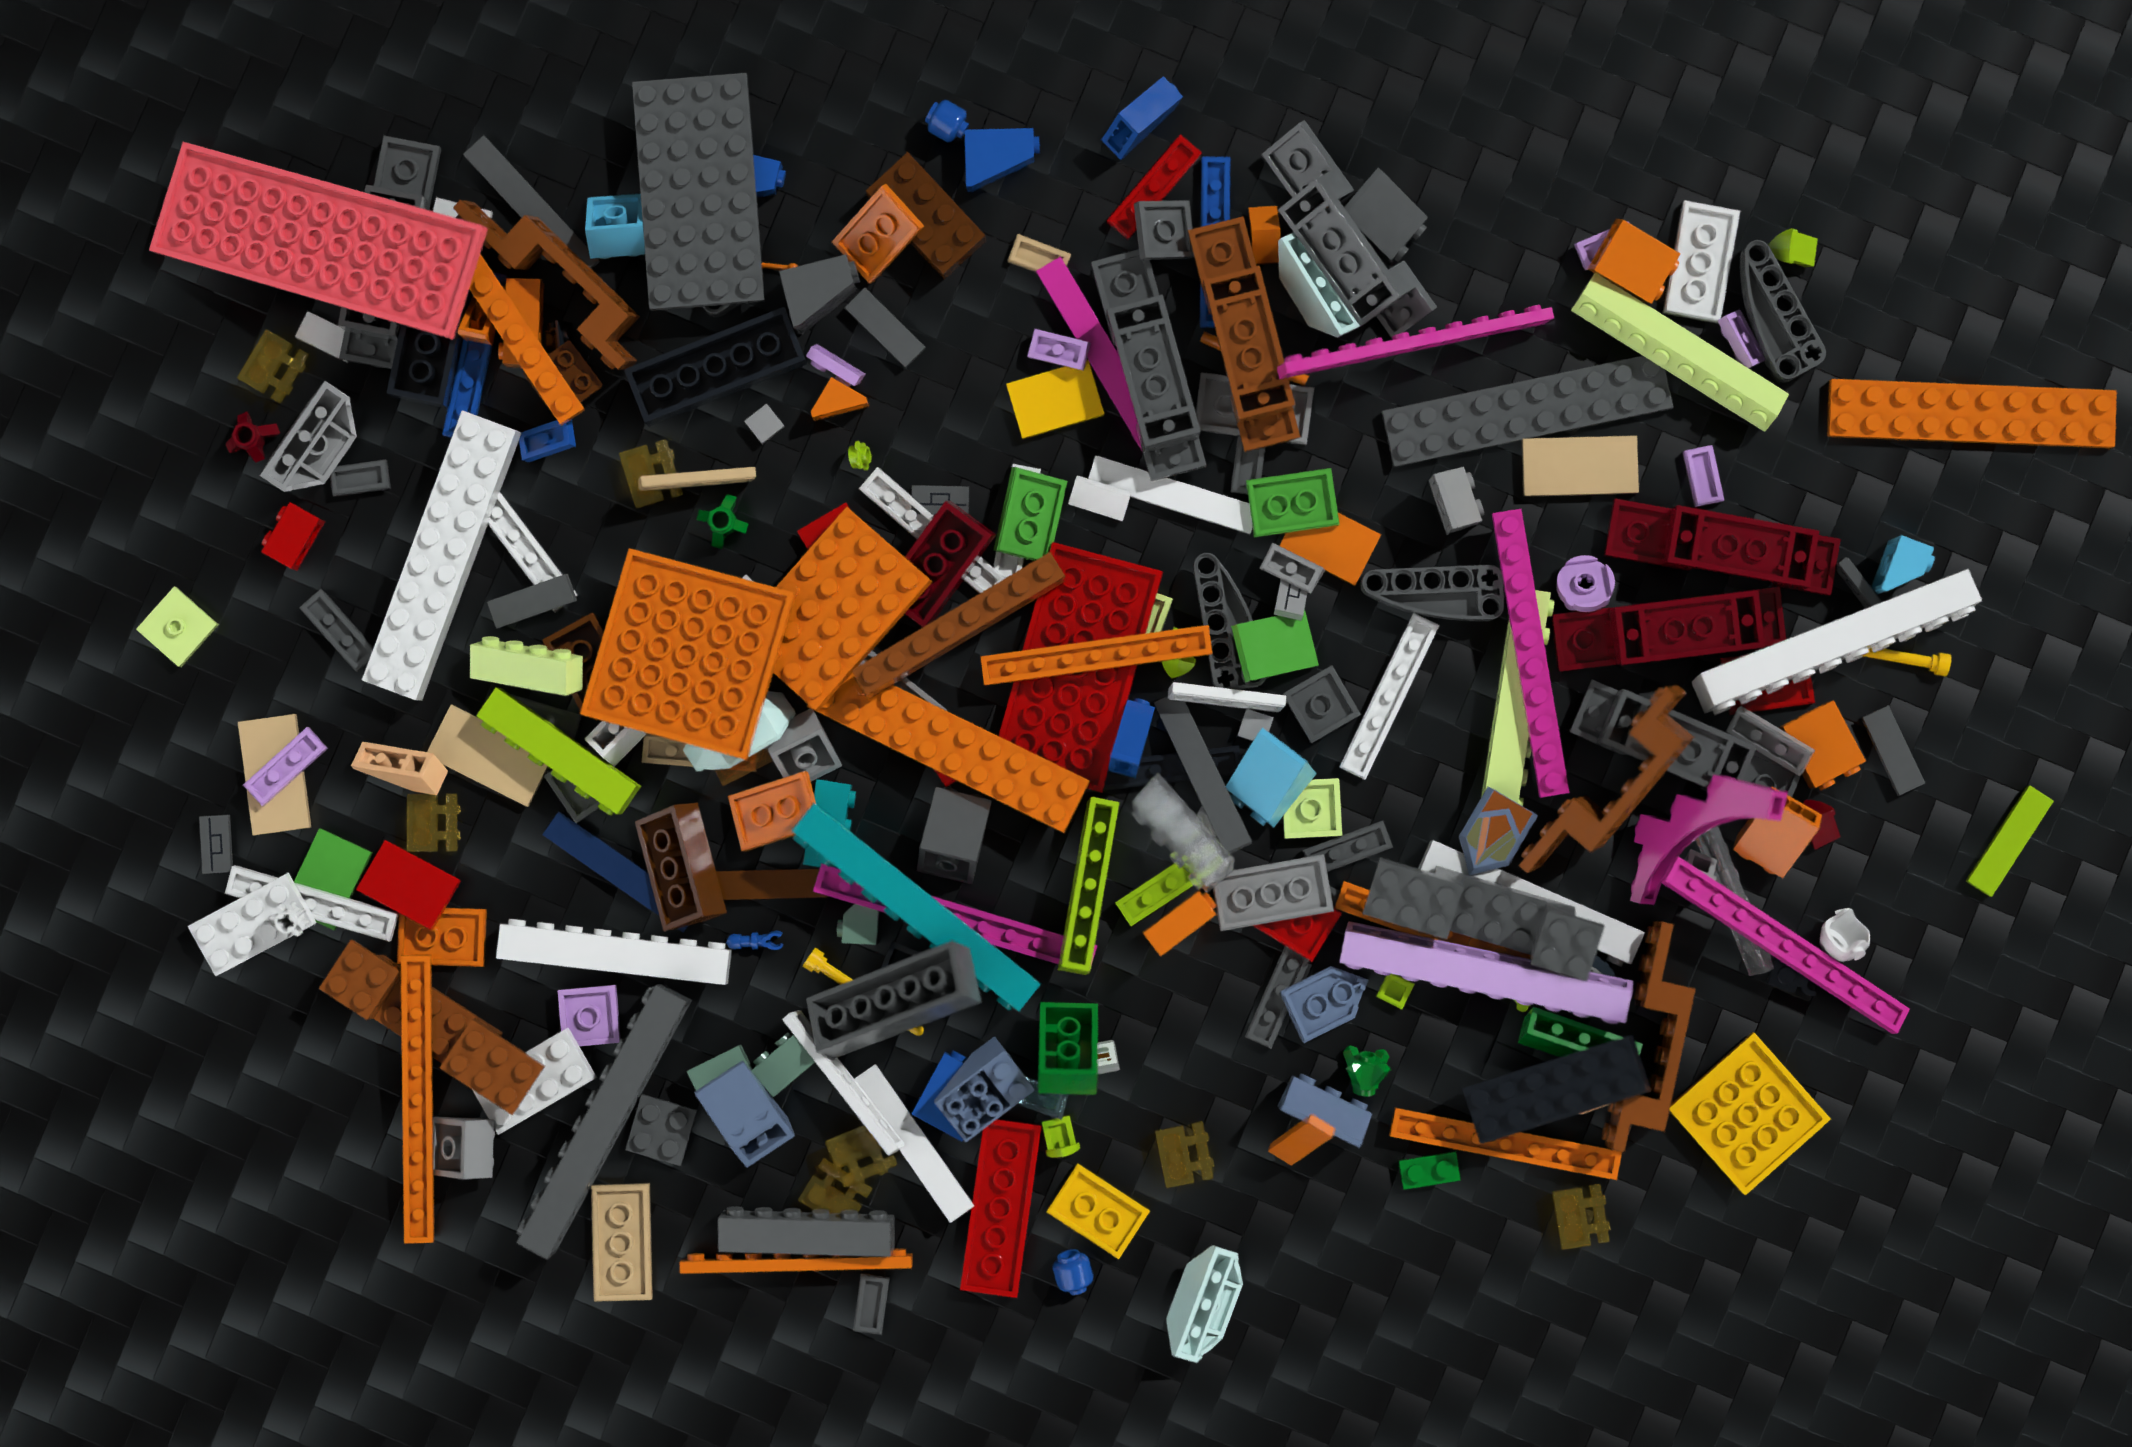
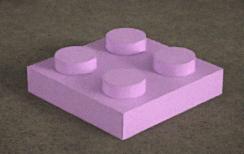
M616 985L558 990L561 1031L569 1028L579 1046L619 1043L621 1034Z

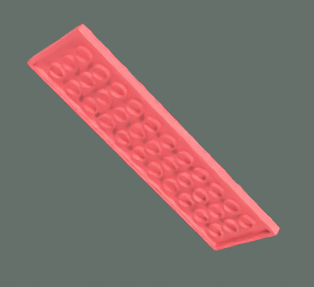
M183 142L149 250L157 254L453 339L488 228Z

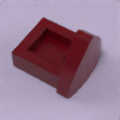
M1805 800L1803 802L1804 805L1822 815L1819 830L1810 841L1815 850L1841 837L1834 818L1835 810L1833 807L1815 800Z

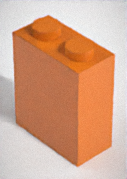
M1615 219L1588 269L1639 300L1652 304L1654 300L1657 301L1661 297L1665 289L1663 284L1668 275H1673L1678 268L1679 261L1677 259L1680 253L1627 221Z
M1834 700L1828 701L1778 727L1815 750L1802 774L1809 789L1818 787L1820 791L1835 784L1833 778L1841 774L1848 777L1860 771L1859 765L1866 762Z
M1787 795L1781 821L1749 818L1736 836L1733 850L1742 858L1762 866L1768 873L1784 878L1819 830L1822 815Z
M1196 891L1142 933L1157 953L1162 956L1214 917L1216 913L1213 909L1217 905L1207 892L1201 894L1199 891Z

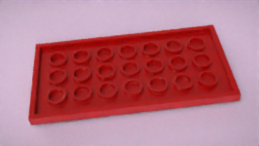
M1052 542L1050 552L1064 573L1065 580L1064 583L1036 599L1022 651L1147 633L1163 571ZM1138 665L1013 682L999 737L1089 780L1090 783L1087 789L1103 793L1109 771L1111 753Z

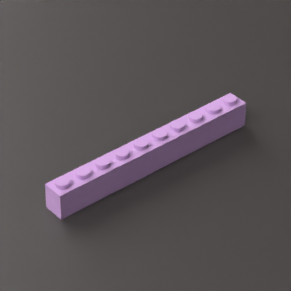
M1348 921L1340 963H1344L1352 969H1373L1375 973L1380 975L1396 974L1401 975L1408 981H1418L1420 979L1429 981L1437 987H1447V985L1458 987L1460 991L1465 993L1481 992L1494 999L1510 998L1522 1005H1543L1550 1011H1571L1574 1015L1584 1018L1595 1016L1612 1024L1618 1022L1625 1023L1633 988V981L1590 972L1587 981L1531 965L1530 959Z

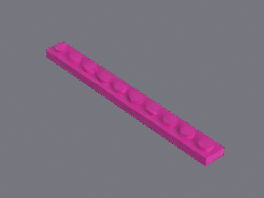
M1535 305L1525 308V313L1515 315L1514 310L1498 314V318L1489 320L1488 316H1482L1472 319V324L1463 325L1462 321L1445 325L1446 329L1436 331L1435 327H1429L1419 330V335L1409 336V332L1400 333L1392 336L1393 340L1383 342L1382 338H1376L1366 341V346L1356 348L1355 343L1340 346L1338 348L1339 351L1329 353L1328 349H1322L1311 353L1312 357L1302 359L1301 354L1285 358V363L1277 368L1279 379L1542 325L1554 319L1552 307L1541 309V305Z
M1522 509L1493 513L1492 520L1539 798L1569 793Z
M1679 856L1672 859L1661 883L1891 1034L1899 1032L1910 1008Z
M821 863L813 892L884 912L883 910L887 906L878 899L873 903L861 893L864 889L856 882L850 885L838 875L841 872L839 868L834 866L828 867ZM932 896L992 945L1059 964L1063 941L1062 934ZM1095 944V946H1094L1092 962H1093V958H1094V955H1095V952H1096V949H1097V945H1096V944Z

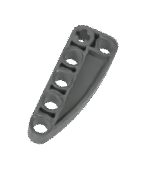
M1762 240L1751 241L1740 253V280L1747 318L1772 378L1780 383L1789 382L1823 362L1826 357V349L1768 244ZM1757 249L1761 253V261L1752 260L1749 256V250ZM1765 273L1771 274L1774 277V286H1767L1764 283L1763 275ZM1783 298L1788 302V311H1781L1777 307V299ZM1792 323H1797L1802 327V336L1793 335L1790 329ZM1814 351L1816 356L1807 359L1805 353ZM1784 361L1790 364L1792 368L1790 375H1785L1780 371V362Z
M1211 553L1200 554L1193 564V574L1202 626L1208 625V619L1211 616L1221 617L1224 622L1221 630L1214 631L1209 628L1212 649L1216 644H1224L1228 648V656L1224 659H1218L1213 654L1207 655L1213 687L1235 690L1259 687L1265 682L1266 678H1262L1256 683L1245 682L1231 628V626L1253 621L1249 609L1233 579L1215 555ZM1201 560H1210L1214 565V571L1210 574L1201 573L1198 568V563ZM1212 587L1218 591L1219 598L1217 601L1207 602L1204 599L1203 591L1206 588ZM1222 672H1227V676L1232 675L1233 680L1229 682L1228 687H1223V683L1219 684L1217 678L1222 676Z
M1494 565L1377 569L1367 572L1360 581L1361 591L1366 596L1387 606L1425 617L1457 621H1491L1499 617L1504 610L1502 573ZM1487 572H1490V576L1495 577V581L1490 583V586H1486V582H1482L1481 579ZM1454 573L1465 575L1467 579L1465 587L1460 588L1454 585L1452 580ZM1426 574H1433L1438 578V586L1436 588L1430 589L1424 584ZM1398 575H1405L1409 579L1410 586L1408 589L1400 590L1397 588L1395 578ZM1376 576L1380 579L1381 588L1379 591H1371L1367 587L1368 577ZM1485 600H1492L1496 604L1497 609L1494 615H1488L1483 611L1482 605Z

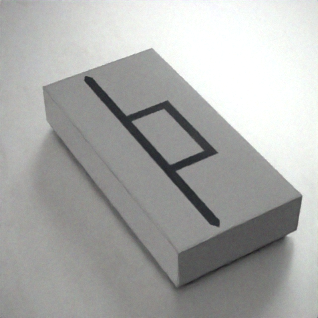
M1280 579L1273 615L1302 621L1308 592Z

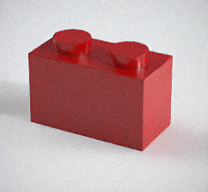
M289 502L287 507L283 506L276 517L278 523L273 532L270 530L265 535L262 541L264 548L261 552L297 571L325 521Z

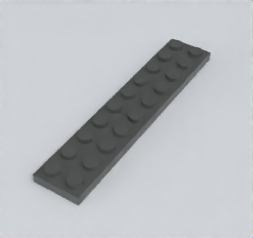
M1639 356L1382 411L1393 467H1399L1522 441L1523 439H1531L1669 410L1673 408L1665 369L1648 358Z

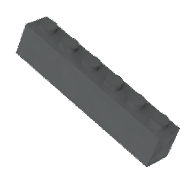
M734 1206L723 1210L718 1217V1252L890 1257L895 1249L894 1215H887V1212L880 1210L871 1211L869 1214H858L856 1210L829 1213L827 1209L812 1210V1213L801 1212L798 1208H787L783 1212H774L772 1208L768 1207L756 1208L755 1211H744L743 1207Z

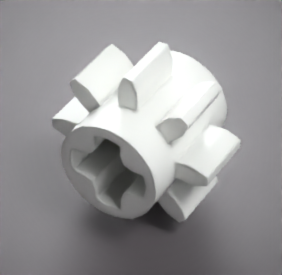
M295 901L291 902L288 908L284 904L277 906V911L280 914H274L270 917L271 920L275 921L273 931L284 933V939L288 938L292 932L295 936L302 934L300 926L309 924V921L304 919L306 908L300 909L296 907Z

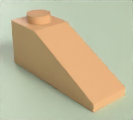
M362 742L351 764L353 769L414 792L431 795L438 794L448 773V770L433 753Z

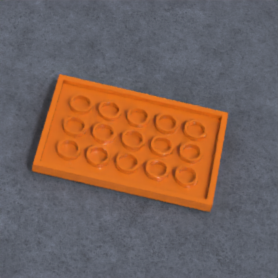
M846 507L775 587L794 592L796 595L773 673L818 712L852 674V670L860 665L932 581Z

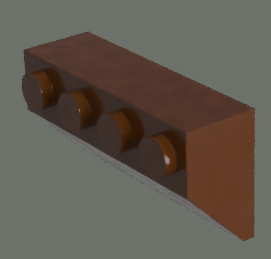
M698 803L673 805L635 821L663 931H670L704 922L727 913Z

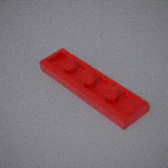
M1180 134L1109 217L1107 223L1129 240L1137 231L1134 203L1138 201H1163L1202 155V152Z

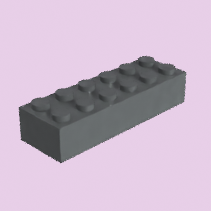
M951 941L808 997L806 1001L816 1052L837 1058L981 1002L970 948Z

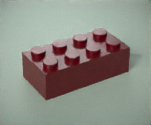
M945 501L905 556L908 561L932 581L905 612L907 616L922 627L936 619L996 536L995 533L952 501Z

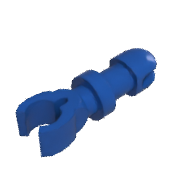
M771 931L768 934L759 935L758 932H755L750 936L732 934L728 937L726 943L730 949L752 947V950L762 946L768 947L771 950H778L783 947V944L777 945L768 940L773 936L780 937L783 933L781 931Z

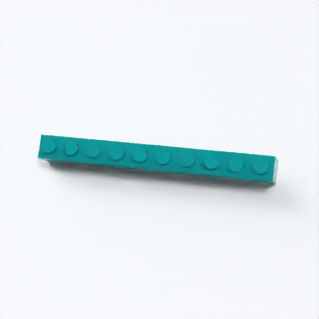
M814 802L792 828V832L796 834L793 839L805 849L809 845L819 852L815 856L828 867L833 863L841 870L838 875L850 885L854 882L858 883L864 888L861 893L873 903L878 899L887 906L883 911L896 921L899 918L909 924L906 929L918 939L924 936L932 943L929 945L931 949L951 941L969 947L978 987L986 993L990 989L999 995L997 1001L1009 1011L1013 1007L1020 1011L1040 986L1039 981Z

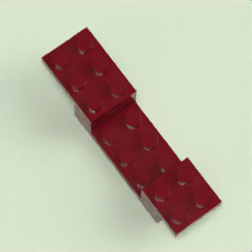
M1614 499L1604 556L1687 571L1693 568L1770 581L1773 582L1772 586L1830 596L1841 539L1819 535V530L1677 505L1671 509Z
M1780 587L1601 608L1592 612L1577 611L1553 614L1551 617L1557 669L1559 672L1764 648L1765 646L1775 645L1786 640Z

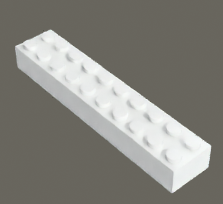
M462 410L363 675V681L414 700H423L487 528L489 518L519 442L520 432Z
M1969 569L1703 672L1692 681V685L1704 713L1713 711L1714 715L1731 709L1730 707L1734 706L1738 700L1742 705L1757 699V696L1762 694L1761 691L1766 690L1767 694L1776 692L1789 684L1788 681L1791 679L1796 684L1810 678L1811 675L1816 673L1815 670L1819 669L1821 674L1836 668L1837 665L1842 663L1843 659L1847 663L1860 659L1863 655L1869 653L1868 649L1870 648L1875 653L1895 643L1897 638L1899 642H1903L1915 637L1916 634L1922 632V628H1925L1926 632L1943 626L1942 624L1948 622L1950 617L1952 622L1967 617L1970 613L1976 611L1974 606L1982 600Z

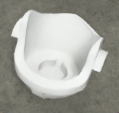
M1845 908L1835 911L1836 915L1822 925L1819 941L1822 951L1838 962L1861 959L1866 954L1865 950L1870 944L1869 930L1855 917L1852 909Z

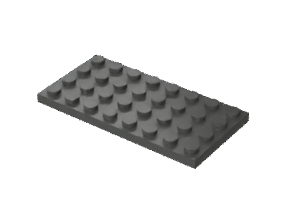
M747 73L632 82L649 309L655 311L765 302Z

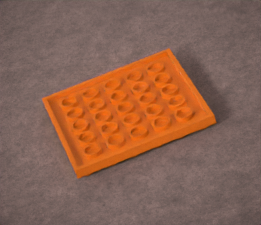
M629 548L580 714L748 761L796 594Z

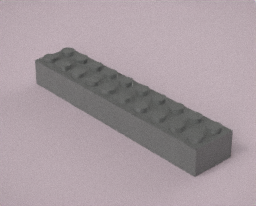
M664 984L648 988L641 1003L645 1004L641 1013L634 1014L627 1027L631 1030L629 1036L621 1039L613 1054L617 1056L616 1060L610 1065L607 1064L600 1076V1080L603 1081L600 1089L593 1090L586 1102V1106L590 1107L586 1114L578 1117L572 1128V1131L576 1134L573 1139H570L568 1142L566 1141L561 1148L558 1157L562 1158L559 1165L556 1164L548 1172L544 1180L548 1184L545 1191L538 1192L530 1206L534 1210L532 1215H529L527 1219L524 1218L516 1232V1234L520 1235L517 1241L518 1244L545 1259H549L556 1253L692 999Z

